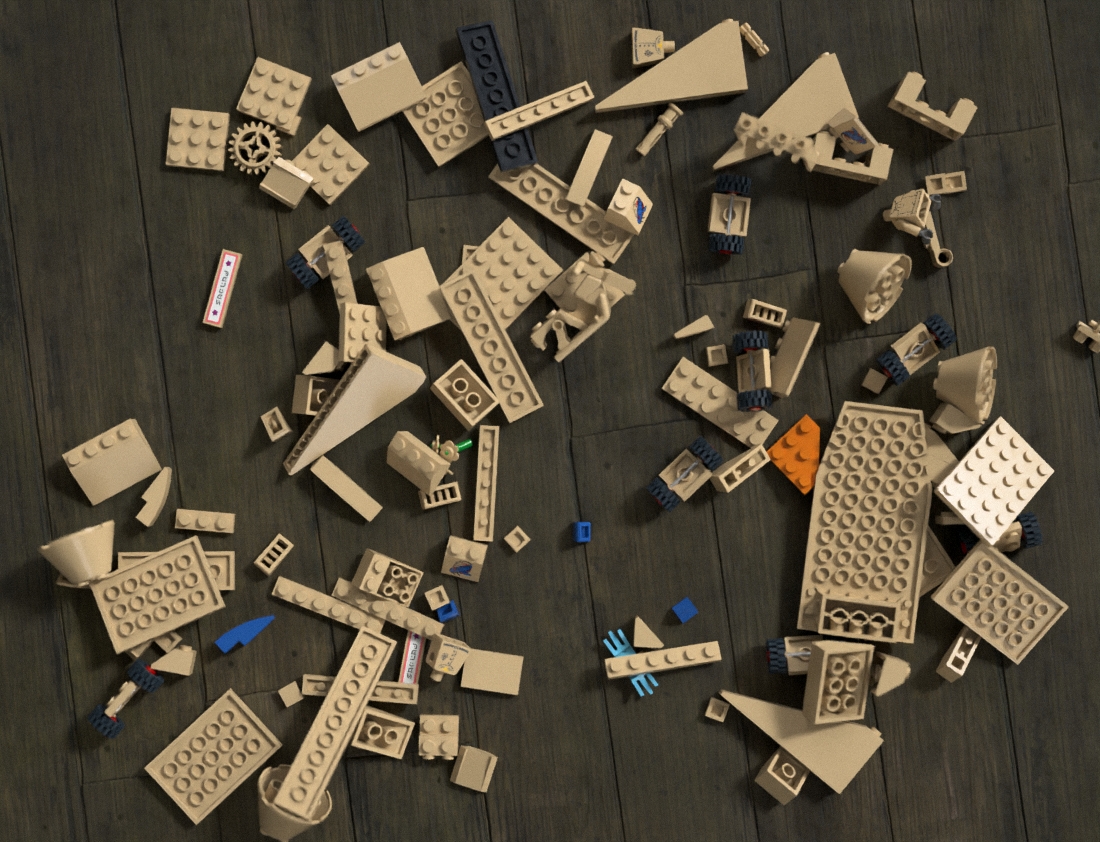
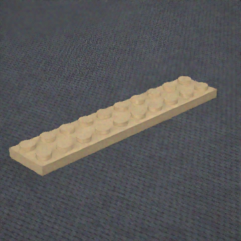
M361 627L274 804L308 820L311 819L397 644L396 641L367 627Z

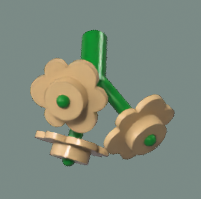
M439 435L431 444L432 450L437 454L438 448L441 449L440 456L449 463L458 460V452L472 446L470 439L454 445L450 440L446 441L445 444H439ZM449 469L445 473V475L447 473L453 475V472H451Z

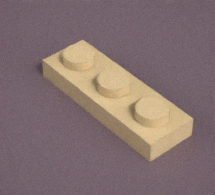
M177 509L175 528L234 533L235 514Z

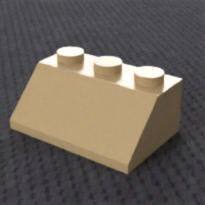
M462 359L434 382L430 388L468 431L500 403L497 397Z
M398 431L388 446L387 463L431 496L451 464L408 431Z
M876 651L871 666L868 690L880 696L904 683V680L908 678L910 673L909 663L897 657Z

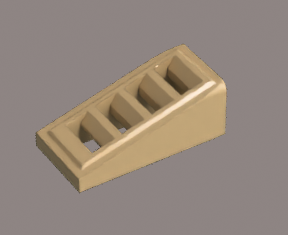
M749 299L746 303L743 318L782 328L787 310L755 299ZM763 308L762 316L759 317L760 310ZM771 310V313H770V316H769V320H768V319H766V318H767V315H768V311ZM776 312H779L777 321L774 322Z
M705 315L673 334L674 339H680L712 330L714 326L709 317Z
M457 482L437 486L435 491L439 502H435L434 494L429 496L431 504L427 503L426 493L422 490L418 491L422 510L461 501ZM450 487L452 488L454 498L452 499L450 497L448 489ZM442 489H444L446 500H443Z
M279 533L256 559L254 565L267 576H270L294 545ZM278 541L286 547L285 550L277 545ZM273 547L281 553L280 556L272 551ZM270 554L272 557L276 559V561L273 562L271 559L267 557V555ZM265 560L268 564L271 565V567L268 568L262 563V561Z

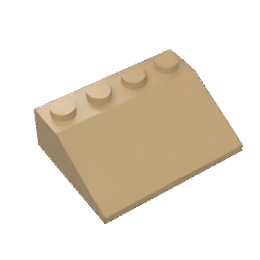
M400 42L331 75L358 132L427 99Z
M424 247L385 260L366 269L394 340H402L452 318Z
M792 318L790 321L787 320L782 329L785 332L783 338H779L775 345L777 352L775 356L771 355L769 359L771 388L764 390H769L773 395L780 398L789 396L820 325L819 323L798 318Z
M129 419L62 455L72 475L93 506L162 470L136 419Z
M837 641L812 642L802 715L814 724L864 719L874 646Z

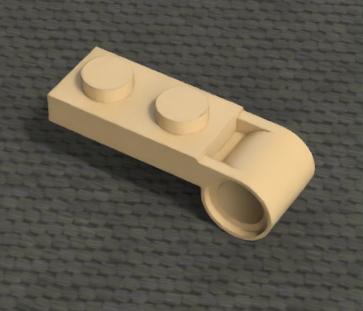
M930 211L928 212L925 228L921 230H932L933 238H930L931 243L928 245L924 244L925 249L928 248L933 265L943 268L952 262L953 255L948 249H940ZM939 254H944L946 256L945 263H941L939 261Z

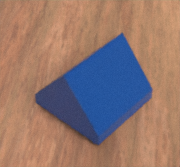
M573 522V541H590V522Z
M688 597L672 607L682 623H685L698 613Z
M453 600L449 604L436 609L441 623L460 616Z

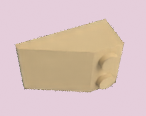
M366 705L348 743L352 746L402 759L415 723Z

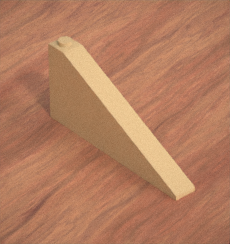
M733 19L723 20L722 23L705 32L595 106V113L746 93L748 86L739 22L733 21Z
M827 52L819 55V59L759 119L810 138L821 131H829L831 127L827 122L843 108H846L859 118L836 54H829ZM748 137L744 146L738 140L713 165L712 171L715 172L771 152L775 147L765 144V147L759 150L756 147V139Z
M365 344L283 464L288 474H295L415 393L426 378L421 367L369 344Z
M725 690L719 691L721 696L839 794L884 741L880 738L881 733L873 726L869 729L866 725L849 721L814 724L802 715L803 710Z

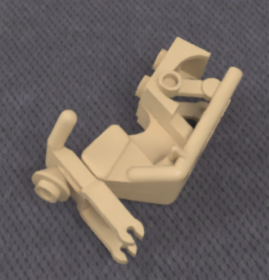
M598 251L596 253L590 252L588 262L584 259H579L572 271L575 277L580 275L582 269L588 273L575 290V296L578 300L576 310L570 312L564 308H560L558 311L554 309L546 316L547 320L543 324L539 322L532 328L534 332L531 334V341L537 348H541L543 351L547 346L545 341L547 332L551 328L556 331L559 350L554 357L558 362L562 361L608 321L611 308L604 282L628 295L633 294L632 291L635 289L636 283L634 280L603 268L605 266L603 263L605 259ZM565 323L571 325V327L574 326L581 329V331L571 339L567 334Z

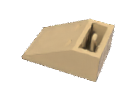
M367 548L352 584L361 590L409 607L424 572Z

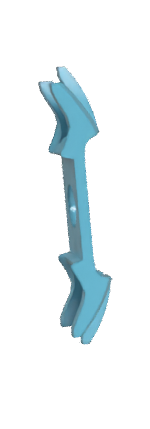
M621 629L617 632L625 643L623 646L611 631L608 632L617 650L611 646L607 639L603 640L615 657L636 654ZM650 673L628 676L641 697L644 693L636 682L637 680L642 683L650 695L653 691L644 676L647 675L654 686H658V683Z

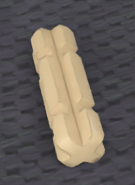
M744 23L739 28L741 34L745 35L746 40L754 49H757L756 52L761 57L766 55L769 48L762 44L763 41L754 30L751 31L749 24Z

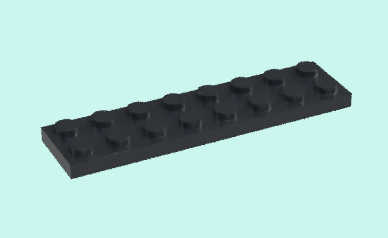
M493 20L456 28V34L484 122L519 108L520 104ZM527 127L493 141L490 138L500 173L537 165L538 160Z

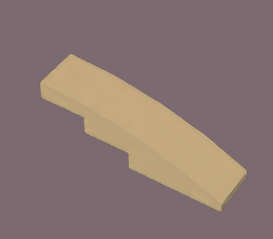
M596 129L594 130L566 200L584 207L613 136Z
M324 455L310 468L315 475L369 522L383 508Z

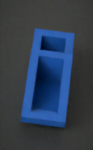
M273 615L264 616L243 623L225 633L215 643L224 653L230 651L239 641L245 646L271 623L275 617Z

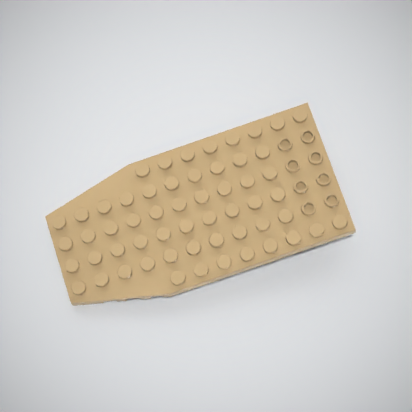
M844 401L815 478L797 629L896 643V641L913 643L932 496V483L930 480L922 410Z

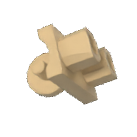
M1093 320L1089 322V325L1094 327L1093 329L1079 321L1073 338L1083 344L1088 336L1091 337L1093 341L1088 347L1096 353L1100 352V320L1098 322Z

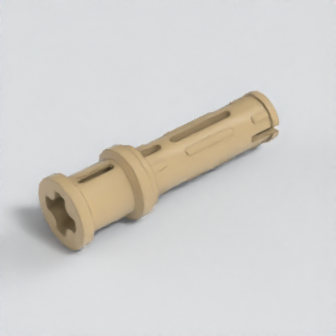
M669 103V108L663 115L658 117L656 125L635 148L643 156H646L667 129L673 127L672 124L678 116L683 115V112L673 103Z

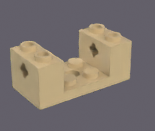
M908 72L901 79L888 107L956 141L965 133L977 106L973 105L974 102L967 98H960L952 105L947 116L940 110L934 111L928 108L929 105L927 103L916 101L926 80L917 72Z
M821 131L812 139L814 140L815 151L820 152L812 171L881 185L887 180L893 149L888 148V145L878 143L877 147L870 149L867 152L865 164L861 162H853L851 164L846 163V160L842 158L832 160L836 137L832 136V133Z

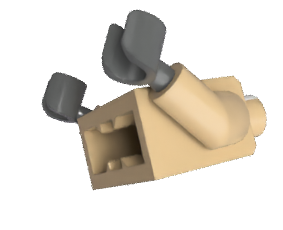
M923 188L916 191L912 190L894 199L892 209L883 212L884 220L886 222L892 221L898 230L908 232L916 237L918 235L921 236L922 243L928 245L931 243L930 238H933V232L930 229L923 231L921 229L925 228L930 207L940 209L941 196L939 194L929 196Z

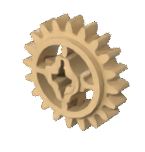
M252 122L249 128L245 123L244 130L239 127L237 128L239 135L232 133L235 141H229L234 146L228 149L229 152L234 153L230 159L237 160L234 165L236 167L241 165L240 170L244 172L247 169L249 175L254 170L258 176L261 169L266 174V167L271 168V163L276 160L275 157L282 156L277 151L282 146L276 144L280 141V138L274 137L276 135L275 130L269 132V125L263 129L262 122L258 124V127ZM255 134L251 140L243 142L248 136ZM262 136L268 138L270 148L263 145ZM257 145L259 147V150H255L254 152L251 148L256 147ZM241 149L248 152V162L243 159ZM268 155L263 161L256 163L260 157Z

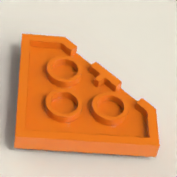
M806 414L767 451L774 465L804 495L815 486V478L819 468L820 427Z

